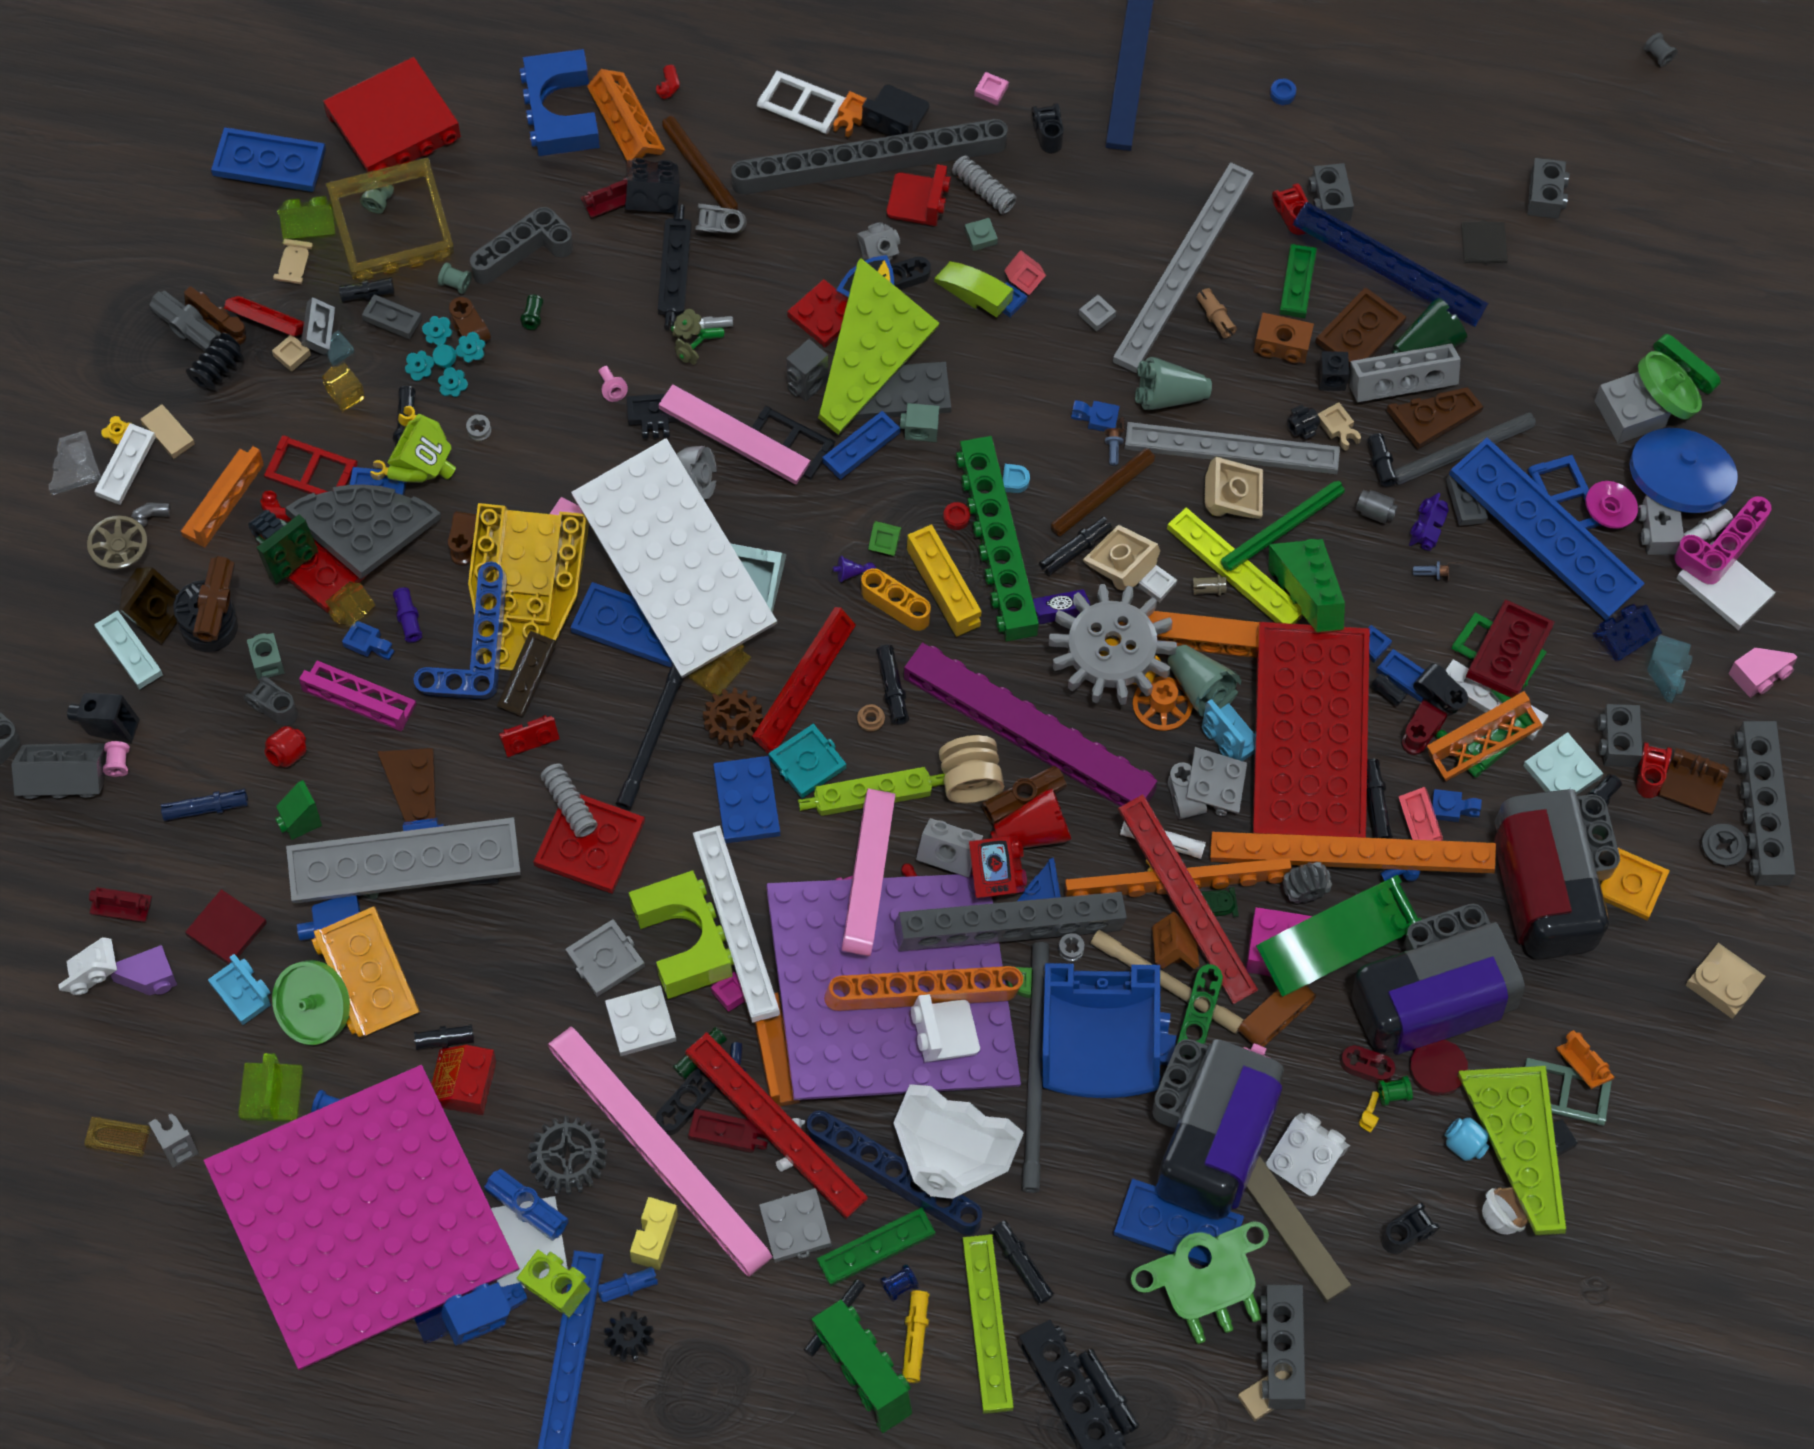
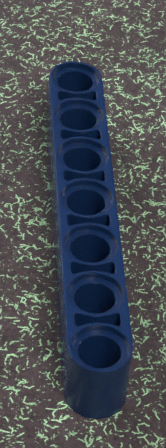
M815 1111L808 1117L807 1135L820 1148L918 1208H923L925 1212L959 1233L973 1235L979 1231L982 1222V1210L977 1203L962 1194L955 1198L930 1196L925 1191L921 1193L913 1191L911 1187L916 1183L913 1181L906 1160L827 1112ZM824 1124L827 1126V1129L823 1132H817L813 1129V1126ZM846 1138L852 1144L848 1147H841L837 1142L840 1139ZM871 1153L877 1159L873 1162H866L862 1159V1156ZM896 1168L902 1174L898 1177H890L886 1172L889 1169ZM939 1199H947L951 1202V1205L942 1208L936 1202ZM964 1214H972L976 1217V1220L972 1223H966L961 1217Z

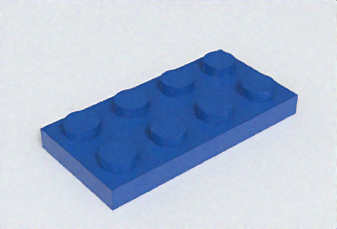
M224 127L211 171L212 175L217 177L314 192L326 147L325 143Z
M592 582L570 627L571 632L671 667V659L633 596Z
M1132 1179L1114 1231V1236L1167 1254L1176 1253L1177 1246L1186 1236L1202 1232L1217 1237L1220 1234L1240 1227L1244 1216L1230 1212L1225 1218L1219 1220L1212 1219L1165 1201L1159 1196L1156 1186ZM1196 1246L1189 1252V1261L1206 1267L1211 1263V1253L1207 1248Z

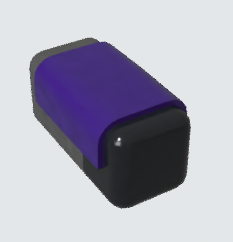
M1468 904L1411 924L1404 943L1406 951L1362 966L1356 973L1351 993L1352 1003L1371 1046L1380 1053L1393 1051L1395 1055H1399L1500 1021L1503 1014L1518 1009L1525 985L1519 967L1499 925L1496 922L1490 923L1486 912L1481 906ZM1472 918L1477 921V924H1469L1465 919ZM1446 927L1451 930V933H1443L1439 928ZM1413 936H1421L1425 941L1417 942L1413 939Z
M1189 1039L1178 1042L1156 1093L1152 1110L1156 1121L1174 1128L1161 1161L1156 1183L1157 1192L1162 1199L1218 1220L1225 1218L1232 1209H1236L1239 1206L1279 1103L1282 1092V1085L1280 1083L1284 1072V1067L1279 1062L1223 1040L1214 1039L1209 1046ZM1181 1055H1189L1193 1059L1185 1060ZM1171 1079H1179L1183 1083L1174 1084L1171 1082ZM1168 1103L1173 1108L1165 1109L1160 1104Z

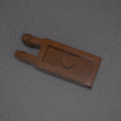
M191 286L184 291L185 306L187 304L193 306L202 315L204 321L217 331L229 334L239 345L244 344L246 339L244 333L245 326L239 318L229 317L224 308L217 307L209 300L206 294L196 291Z

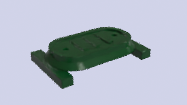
M1235 887L1229 888V892L1226 890L1201 892L1214 916L1232 913L1233 918L1239 917Z

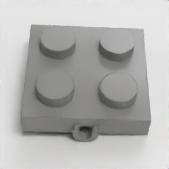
M614 919L565 949L566 954L576 967V972L579 973L581 979L584 978L596 997L645 967L644 961L634 949L633 940L630 936L626 937Z
M816 1188L794 1195L792 1193L790 1196H782L780 1199L759 1204L775 1263L796 1256L800 1259L806 1258L810 1255V1252L832 1246Z

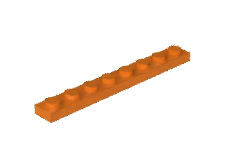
M1290 858L1190 867L1187 870L1199 890L1202 887L1212 886L1215 889H1223L1233 884L1252 886L1257 882L1263 881L1273 884L1283 882L1284 875L1291 870ZM1154 871L1066 879L1064 887L1065 897L1122 892V895H1129L1130 897H1140L1150 892L1167 894Z

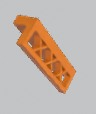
M601 69L587 87L626 160L642 158L646 153L661 155L665 148L624 73Z
M252 446L249 452L242 449L238 450L181 530L182 537L204 548L208 545L264 466L260 449Z
M1523 691L1427 745L1428 753L1446 782L1543 728V724L1532 709L1529 697ZM1526 712L1533 721V724L1526 728L1514 726L1516 718ZM1498 728L1508 730L1505 740L1501 742L1490 740L1492 731ZM1473 742L1484 744L1482 753L1476 756L1466 754L1469 744ZM1449 755L1459 757L1458 766L1448 772L1440 761Z
M774 993L780 1015L754 1023L768 1093L781 1107L800 1103V1100L793 1099L783 1014L779 994Z

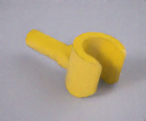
M1375 1091L1372 1092L1368 1107L1359 1121V1125L1368 1132H1372L1380 1119L1372 1114L1379 1097V1093Z

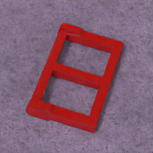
M283 435L264 477L305 493H315V495L328 491L308 484L321 458L345 466L336 487L348 485L352 469L357 467L358 461ZM289 446L313 454L301 481L276 473Z

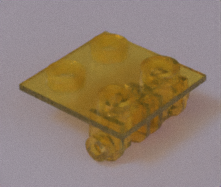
M741 644L687 675V677L710 693L720 696L722 689H726L752 657L743 651L745 647Z

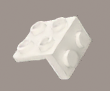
M930 994L918 996L914 1006L911 1007V1017L913 1023L916 1024L918 1047L922 1051L924 1062L978 1054L980 1045L970 1004L967 1000L932 1004Z
M1301 1113L1294 1117L1267 1160L1266 1165L1270 1170L1307 1195L1314 1196L1321 1188L1338 1159L1346 1153L1350 1145L1344 1142L1346 1138L1333 1129L1329 1132L1320 1126L1321 1121L1309 1113H1306V1115Z

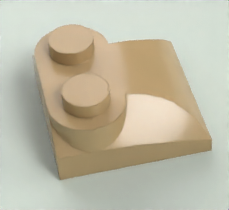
M1219 457L1212 459L1205 475V505L1208 511L1219 517L1229 513L1256 519L1262 518L1263 469Z
M1118 525L1083 561L1086 565L1111 579L1117 589L1125 590L1127 586H1136L1156 566L1160 549L1157 543Z
M1718 943L1702 964L1698 966L1686 986L1733 1019L1766 976Z

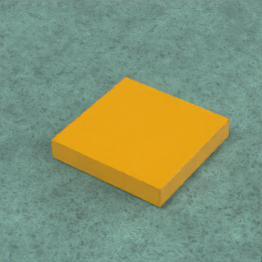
M1618 848L1620 862L1613 875L1601 883L1604 901L1648 921L1670 870Z

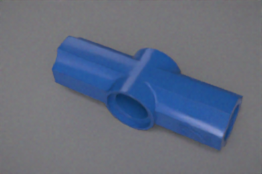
M501 1168L498 1171H494L484 1186L486 1192L512 1210L520 1221L528 1222L552 1241L560 1237L569 1223L567 1217L538 1197L534 1189L525 1187ZM525 1201L533 1202L528 1208L520 1207Z

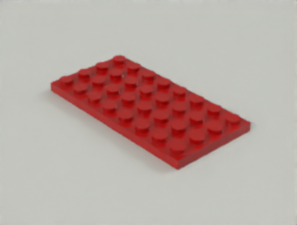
M1259 622L1252 833L1366 838L1369 628L1344 627V630L1316 632L1311 625Z

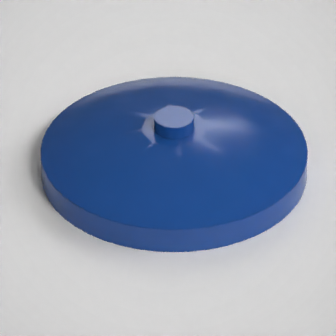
M1663 428L1651 431L1638 440L1630 457L1631 475L1638 487L1657 503L1677 511L1702 513L1715 510L1723 506L1731 498L1737 485V469L1733 459L1726 450L1712 439L1691 430Z

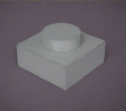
M1097 295L1079 309V316L1097 332L1116 317V310L1101 296Z

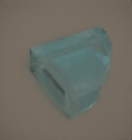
M339 330L331 336L330 350L328 351L329 361L332 366H335L354 353V347Z

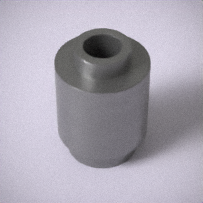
M1363 490L1356 510L1360 511L1363 516L1385 524L1387 520H1393L1398 506L1394 505V498L1370 490V492Z

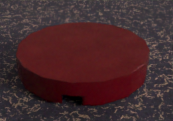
M1447 1040L1416 1048L1410 1060L1413 1082L1422 1091L1433 1096L1449 1095L1457 1091L1462 1086L1458 1077V1071L1468 1070V1062L1464 1052L1456 1044Z

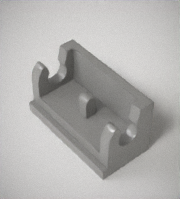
M169 1114V1120L173 1123V1127L170 1130H163L162 1125L156 1119L149 1122V1125L172 1168L199 1153L188 1130L184 1131L178 1119L174 1115Z

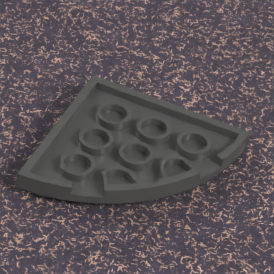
M374 485L333 487V491L318 495L311 493L285 507V514L291 519L300 514L306 520L312 537L360 579L441 519V513L415 496L409 498L395 493V489Z

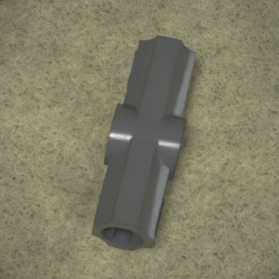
M165 290L162 292L158 291L152 297V301L149 304L150 310L166 321L171 330L181 339L185 340L188 338L205 352L209 346H213L215 339H220L221 333L205 322L202 315L189 304L183 305Z

